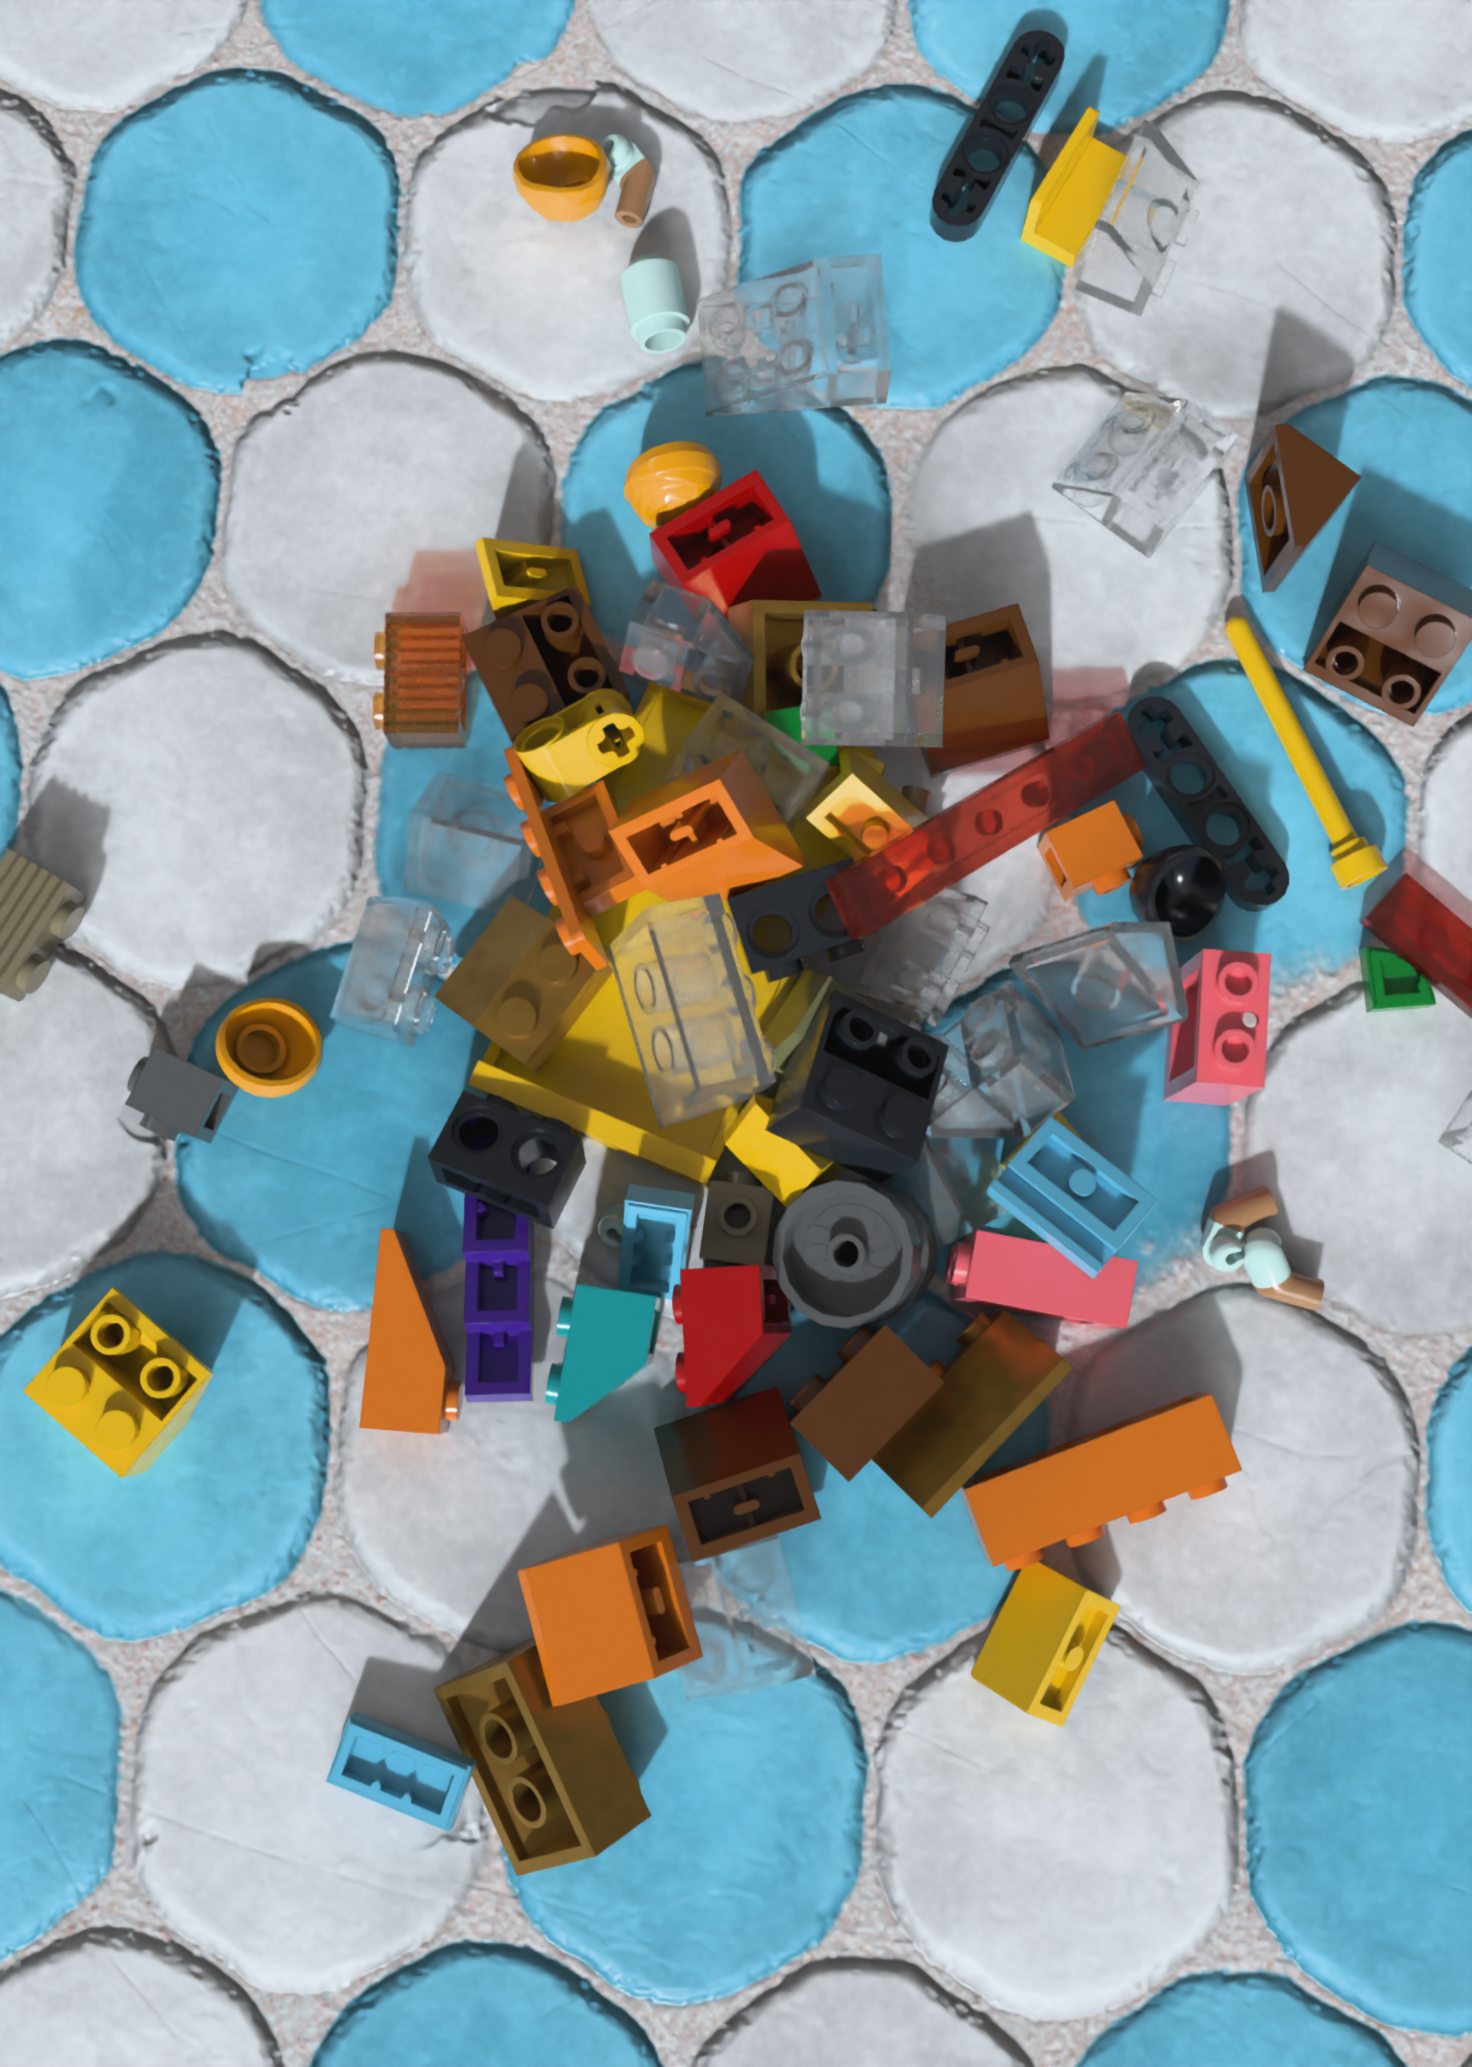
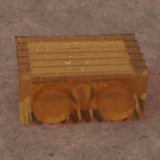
M386 612L385 632H376L374 637L377 670L385 671L384 692H375L373 696V720L376 730H383L391 747L399 750L402 748H466L467 648L462 636L468 634V629L462 613Z

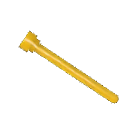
M1243 616L1231 617L1225 624V633L1334 847V850L1330 852L1334 863L1329 868L1340 890L1354 887L1377 876L1388 868L1377 844L1369 845L1365 836L1358 838L1248 620Z

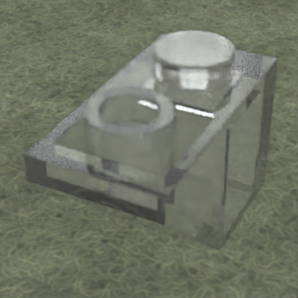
M652 579L629 621L618 671L738 713L755 656L711 599Z

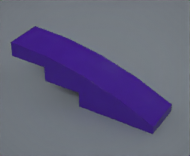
M482 1135L473 1139L467 1148L475 1151L484 1150L492 1146L497 1138L490 1135ZM533 1162L527 1166L526 1172L533 1174ZM465 1194L462 1248L466 1261L463 1321L467 1331L465 1397L468 1403L533 1401L534 1221Z

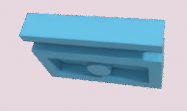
M1051 1116L1048 1117L1013 1157L1001 1175L992 1181L987 1191L988 1196L1093 1280L1145 1220L1158 1202L1156 1197Z

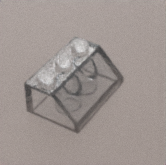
M720 893L647 906L607 947L660 1129L672 1127L750 1099L754 1094H759L777 1082L774 1074L776 1068L774 1049L770 1041L762 1035L755 1012L757 1005L756 990L750 977L743 972L736 949L738 944L737 928L732 916L729 913H725Z

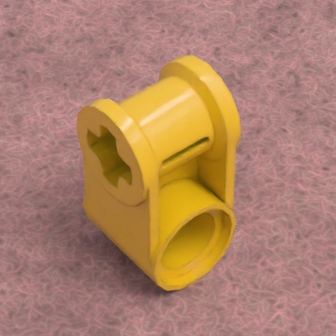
M601 688L590 692L584 698L556 714L532 723L517 736L513 743V749L543 797L548 802L556 803L574 797L589 784L615 769L632 762L638 757L644 746L645 735L641 723L633 715L631 705L625 696L616 690ZM601 706L604 712L598 715L596 707ZM614 723L616 727L606 732L604 727ZM620 739L624 745L622 749H618L616 742Z

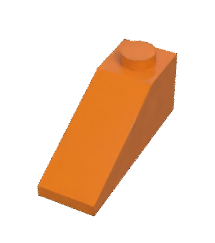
M381 1228L359 1428L439 1435L448 1432L449 1420L458 1421L460 1418L463 1402V1382L454 1380L455 1365L405 1232Z

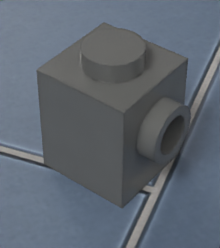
M154 1046L149 1058L145 1056L140 1059L131 1072L127 1084V1089L131 1093L125 1105L144 1113L139 1123L140 1126L169 1140L175 1141L181 1131L194 1138L211 1143L239 1087Z

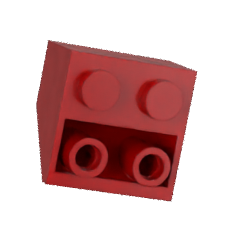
M757 470L752 471L649 533L654 565L717 661L729 654V607L750 600L817 601L821 598V591L791 521Z
M745 1265L680 1269L681 1284L674 1286L672 1294V1309L675 1322L678 1325L683 1324L684 1352H678L675 1363L678 1390L681 1393L686 1392V1407H700L733 1401L792 1333L791 1302L779 1286L774 1266Z

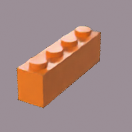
M1196 1392L968 1480L959 1491L985 1559L993 1567L1004 1563L1007 1571H1015L1042 1560L1044 1556L1041 1548L1064 1539L1068 1547H1076L1104 1536L1105 1531L1102 1525L1123 1516H1127L1130 1524L1156 1517L1167 1510L1164 1501L1188 1492L1190 1499L1195 1500L1220 1492L1228 1487L1225 1477L1242 1471V1468L1212 1394Z

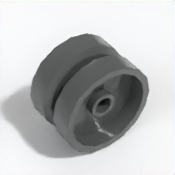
M835 1180L809 1188L787 1207L775 1230L772 1260L779 1286L797 1311L820 1325L849 1329L901 1316L922 1299L935 1275L938 1245L930 1218L911 1195L890 1183L882 1182L880 1184L875 1181ZM858 1250V1260L855 1261L853 1253Z

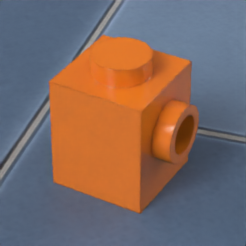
M1115 800L1047 831L1037 846L1065 902L1093 888L1097 896L1100 897L1124 886L1132 880L1129 871L1143 857L1140 848L1143 847V838L1139 827L1130 814H1121Z

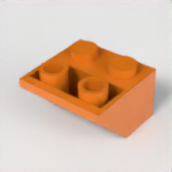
M742 749L734 751L634 799L608 831L644 889L694 914L797 870L807 862Z
M667 1524L615 1534L517 1570L552 1707L651 1680L703 1657Z

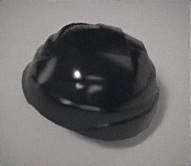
M1183 844L1156 851L1141 863L1130 882L1129 898L1133 914L1142 927L1162 943L1186 944L1195 941L1208 931L1221 912L1226 888L1223 867L1207 848Z

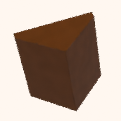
M1289 424L1274 426L1244 478L1263 593L1274 592L1324 530L1361 478L1360 475Z

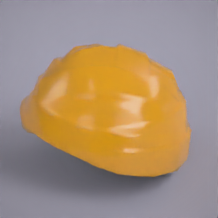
M553 134L536 139L517 154L513 166V180L518 193L543 218L551 221L575 222L590 216L599 208L606 196L611 165L602 146L595 140L580 134Z
M676 441L653 447L638 456L629 466L624 479V497L633 507L635 514L641 521L656 530L719 492L722 484L720 462L707 446L696 442Z
M259 998L237 1006L227 1015L216 1034V1056L223 1072L235 1085L257 1097L275 1098L300 1090L315 1076L323 1058V1036L312 1015L300 1005L281 998Z

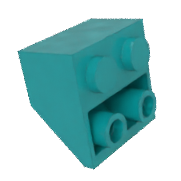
M576 1284L574 1297L563 1296L558 1315L556 1335L567 1338L563 1363L558 1362V1364L552 1363L545 1396L546 1404L556 1405L554 1421L568 1423L580 1417L653 1362L662 1298Z

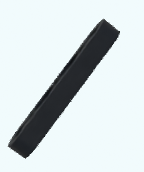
M1042 30L1029 31L1017 39L936 186L932 197L929 218L934 232L942 239L951 242L966 241L977 233L1058 84L1065 54L1063 45L1053 34ZM1036 57L1044 59L1045 64L1038 66L1032 77L1031 85H1028L1023 81L1027 63H1032ZM1013 101L1023 107L1026 116L1018 122L1008 123L997 117L994 108L1001 102ZM985 149L993 152L998 157L1000 165L992 171L982 172L973 168L968 162L967 157L976 150ZM964 186L971 191L966 211H961L957 218L947 214L948 208L956 206Z
M1150 696L1139 700L1131 708L1122 726V738L1126 747L1192 844L1207 848L1219 860L1226 879L1225 892L1239 908L1246 911L1260 912L1270 908L1285 895L1289 886V871L1285 862L1179 708L1172 701L1163 697ZM1144 715L1151 722L1161 719L1165 723L1166 727L1160 736L1168 750H1171L1176 742H1179L1183 747L1174 751L1163 764H1160L1156 759L1165 749L1159 738L1155 734H1149L1144 737L1139 732L1140 727L1145 721ZM1181 763H1189L1196 766L1203 776L1202 790L1194 794H1185L1178 791L1171 781L1172 768ZM1215 814H1224L1231 817L1238 827L1236 842L1231 845L1214 843L1206 832L1208 818ZM1247 844L1254 850L1244 859L1251 871L1259 874L1265 870L1271 878V881L1265 886L1267 896L1261 889H1255L1250 892L1245 887L1244 882L1250 877V872L1241 859L1232 868L1226 861V859L1232 858L1239 853Z

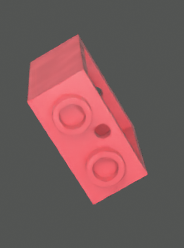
M1203 948L1170 976L1164 1101L1227 1106L1265 1088L1271 954ZM1250 1012L1255 1015L1257 1022L1254 1027H1247L1243 1023L1244 1013Z
M976 1230L963 1236L962 1243L958 1242L956 1246H950L945 1268L944 1284L954 1285L952 1300L1103 1329L1127 1328L1138 1260L1113 1256L1093 1280L1048 1243Z

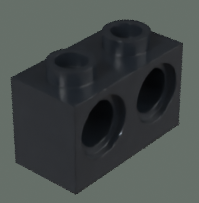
M853 857L728 898L726 902L750 975L764 972L768 983L805 971L801 959L824 951L827 953L829 962L866 951L863 938L877 933ZM838 896L848 903L851 910V920L844 930L830 931L822 927L818 922L816 906L823 897ZM766 916H776L784 920L790 929V941L787 947L778 952H768L761 949L756 944L753 936V928L758 920Z
M462 1091L428 1155L429 1163L438 1183L551 1229H554L587 1163L582 1137L578 1136L575 1129L565 1122L552 1117H544L542 1121L519 1113L518 1108L514 1104L500 1096L486 1094L484 1098H481L466 1091ZM490 1135L497 1138L494 1144L487 1149L475 1151L467 1148L469 1143L476 1137ZM548 1158L556 1162L555 1166L544 1174L536 1175L525 1171L527 1166L536 1159Z

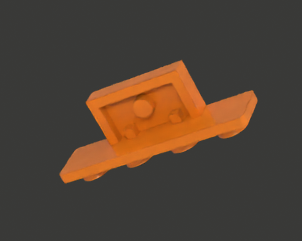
M513 746L503 750L511 771L510 774L503 777V780L515 805L520 811L525 810L528 819L520 823V828L528 846L536 857H542L545 867L537 871L540 884L554 906L559 905L562 917L555 920V927L568 952L572 956L581 952L595 970L598 971L608 966L609 962L592 917L646 890L641 886L608 832L621 816L620 810L612 791L603 779L585 788L574 797L551 806L550 802L543 797L513 749Z

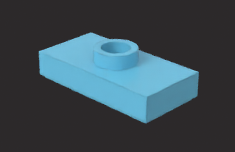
M629 1184L625 1199L617 1290L672 1300L674 1286L681 1284L680 1269H686L695 1194Z
M355 1712L348 1718L326 1782L449 1832L456 1823L477 1761Z

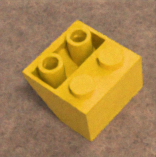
M112 1287L26 1386L23 1392L117 1475L124 1478L145 1473L191 1418L214 1372L120 1290Z

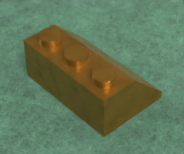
M983 1311L980 1312L955 1339L963 1346L962 1349L946 1365L938 1358L929 1365L945 1383L872 1458L931 1518L1073 1369L1063 1357L1006 1311H997L991 1318Z
M535 1639L527 1641L433 1689L462 1755L477 1761L472 1777L517 1876L596 1857L651 1817V1813L641 1794L639 1781L628 1766L612 1731L610 1718L601 1707L597 1696L552 1707Z

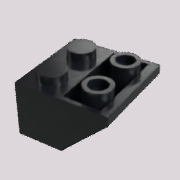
M834 990L826 998L782 1074L765 1131L881 1184L919 1162L949 1045Z

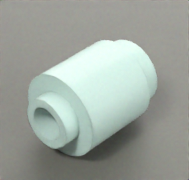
M646 254L635 258L620 275V285L630 334L632 338L638 341L640 349L646 353L660 354L673 351L685 343L687 339L686 330L690 324L679 268L675 262L664 259L658 254Z

